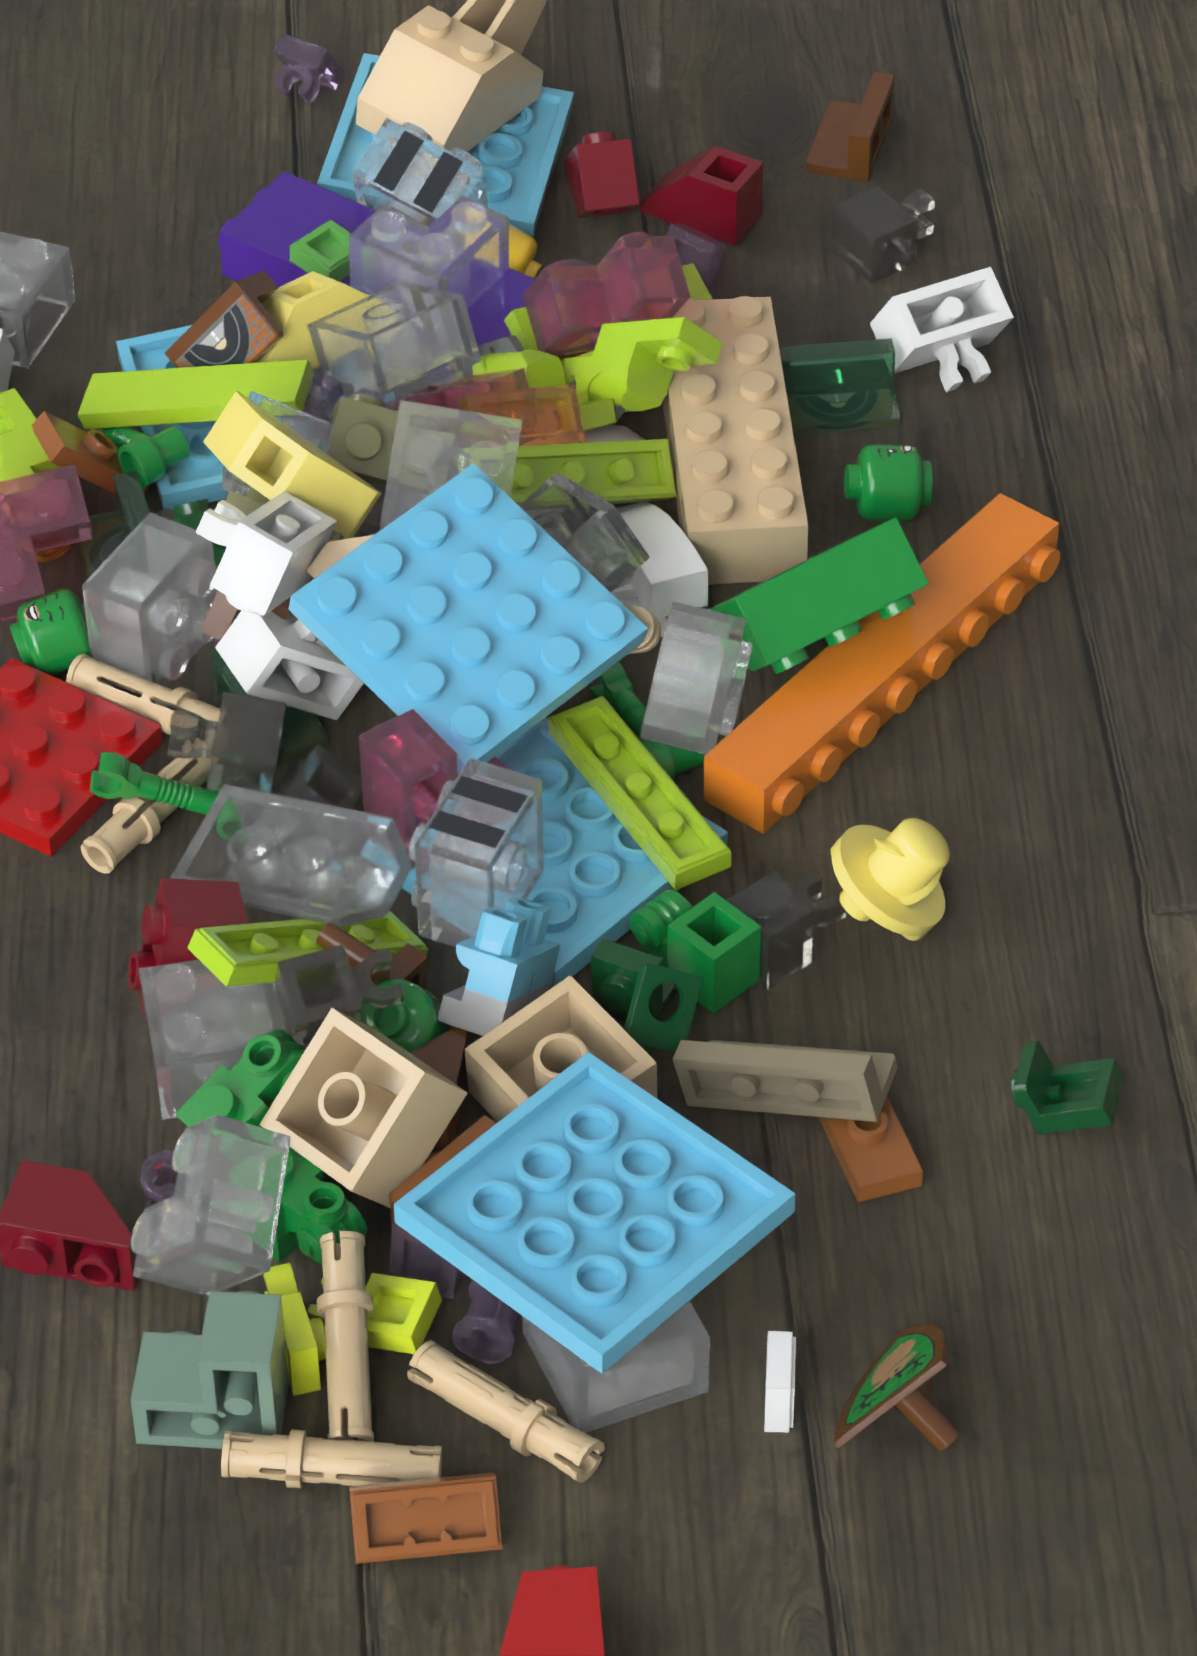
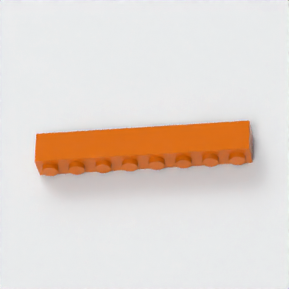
M1001 493L998 494L920 564L929 585L911 593L916 603L914 606L883 621L878 610L859 619L858 622L863 630L862 632L832 647L827 646L704 756L703 801L762 834L782 817L792 815L799 807L802 799L821 781H829L839 769L840 764L858 747H866L873 740L878 729L895 713H903L911 705L915 695L933 679L938 680L943 677L952 661L969 646L975 647L984 638L987 630L1004 614L1009 615L1014 612L1023 597L1039 582L1044 583L1051 578L1060 561V551L1057 550L1059 523Z

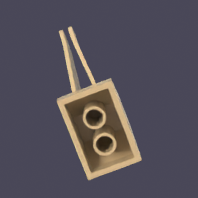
M467 0L453 17L429 5L394 29L357 98L356 125L393 145L397 144L404 131L424 140L415 157L435 167L443 152L459 159L541 97L543 70L523 57L522 52L547 0Z

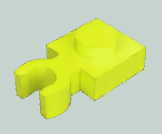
M290 1263L262 1269L263 1277L268 1290L265 1291V1294L281 1295L288 1375L292 1394L296 1396L321 1390L319 1361L326 1359L325 1328L320 1317L308 1318Z
M372 1273L366 1285V1292L373 1296L374 1307L372 1315L367 1317L368 1347L415 1354L423 1344L442 1302L436 1282ZM310 1304L307 1310L310 1319L320 1317L317 1314V1305ZM322 1319V1322H323V1325H324V1328H325V1320Z

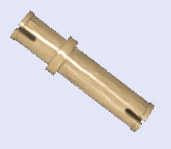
M83 653L78 655L69 667L67 683L160 724L162 731L171 736L181 737L185 734L196 739L201 732L208 731L220 737L228 750H230L240 735L242 726L240 715L231 711L227 712L198 700V696L192 690L183 687L172 690L141 678L136 674L97 661ZM113 686L120 687L132 693L138 694L142 697H136L119 689L113 688ZM166 707H171V708H173V709H176V710H178V711H181V712H183V713L186 714V715H189V716L194 717V719H192V718H190V717H187V716H184V715H182V714H179V713H177V712H175V711H173V710H171V709H169V708H166Z
M203 731L193 743L169 765L163 768L157 776L165 777L167 780L172 779V781H178L179 783L183 782L185 785L190 784V786L200 787L207 780L208 774L213 768L227 763L230 759L229 750L220 737L214 733ZM134 796L131 799L123 798L114 806L113 816L92 836L83 841L81 845L82 855L95 870L102 873H110L117 863L139 843L148 844L160 833V823L177 807L168 805V803L163 804L162 801H152L138 796Z
M340 1231V1244H336L333 1232L327 1233L320 1238L323 1294L317 1298V1314L325 1320L329 1434L327 1438L345 1441L358 1437V1441L374 1442L371 1421L367 1317L371 1316L374 1312L373 1296L366 1292L365 1236L354 1231Z
M432 1340L425 1342L415 1352L409 1364L414 1368L408 1370V1379L434 1392L448 1403L500 1432L501 1435L510 1439L512 1449L526 1457L531 1456V1453L539 1458H543L579 1483L589 1479L598 1468L602 1457L598 1454L604 1452V1443L585 1432H581L556 1416V1408L541 1399L533 1402L528 1398H524L473 1365H469L457 1358L453 1353L442 1348L441 1345Z
M291 1429L290 1435L251 1434L249 1432L226 1430L222 1447L221 1476L227 1478L251 1477L286 1481L287 1488L300 1489L303 1482L361 1486L441 1478L442 1446H410L383 1442L331 1440L306 1437V1430Z

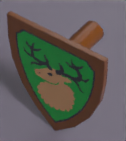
M920 1324L900 1330L877 1356L855 1386L841 1412L833 1444L837 1448L841 1447L895 1405L938 1451H942L950 1446L959 1435V1431L930 1401L934 1375L947 1366L949 1354L947 1335L936 1325Z

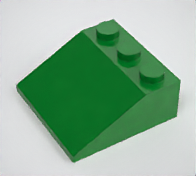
M895 517L691 617L690 620L698 632L751 671L771 664L775 674H778L809 658L804 648L805 646L824 637L828 646L832 647L863 631L858 622L859 619L878 610L883 621L914 606L916 603L911 593L929 585Z

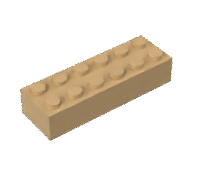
M741 296L734 299L697 301L685 299L677 302L656 303V319L685 317L723 342L717 364L691 366L689 371L674 370L668 393L663 400L667 439L669 440L677 495L675 499L679 527L693 544L708 568V585L763 582L807 560L808 520L771 296Z

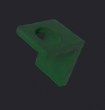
M642 962L626 1022L615 1021L650 1056H652L653 1048L675 1053L680 1041L688 1039L703 977ZM670 982L679 992V1007L672 1017L667 1020L658 1021L650 1013L649 998L652 991L658 985Z

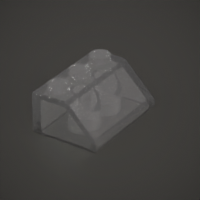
M224 784L173 872L171 879L239 882L245 907L326 924L333 923L336 926L343 927L387 916L413 865L392 817Z

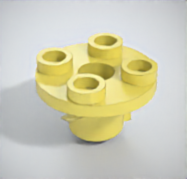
M908 818L903 820L892 832L872 825H856L846 830L832 846L833 869L843 888V891L840 893V902L846 912L859 921L872 919L884 928L901 934L908 940L919 941L943 917L945 912V896L939 879L943 868L949 861L950 851L943 835L928 822L917 818Z

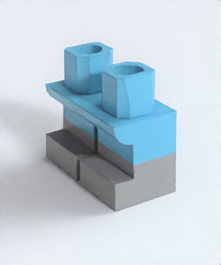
M514 897L507 900L505 909L490 907L482 911L477 935L456 944L458 960L463 966L470 969L466 985L443 995L438 1021L484 1036L550 990L561 945L544 939L551 913L550 907L524 898Z

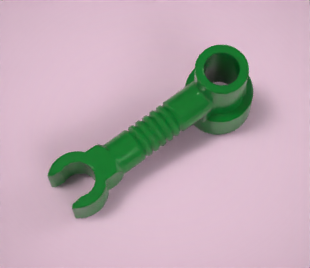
M174 426L154 436L129 427L96 429L105 434L119 448L117 455L120 467L129 482L138 489H144L165 476L166 469L183 461L190 455V448L186 438Z
M619 662L599 676L601 684L589 687L594 699L604 696L614 710L622 716L672 780H674L675 775L700 767L703 764V750L697 736L691 731L671 736L634 694L632 683L628 680L625 670Z
M105 752L101 753L99 771H92L90 791L99 797L107 799L119 797L131 799L134 796L204 814L210 816V831L214 836L223 840H237L247 833L249 811L256 805L258 778L246 766L233 763L222 764L209 772L207 789L143 772L137 764L130 763L126 757L117 753Z

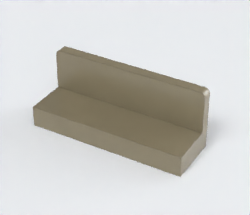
M681 1040L673 1057L674 1066L687 1106L874 1122L878 1120L898 1068L895 1055L891 1053L711 1040L709 1042Z

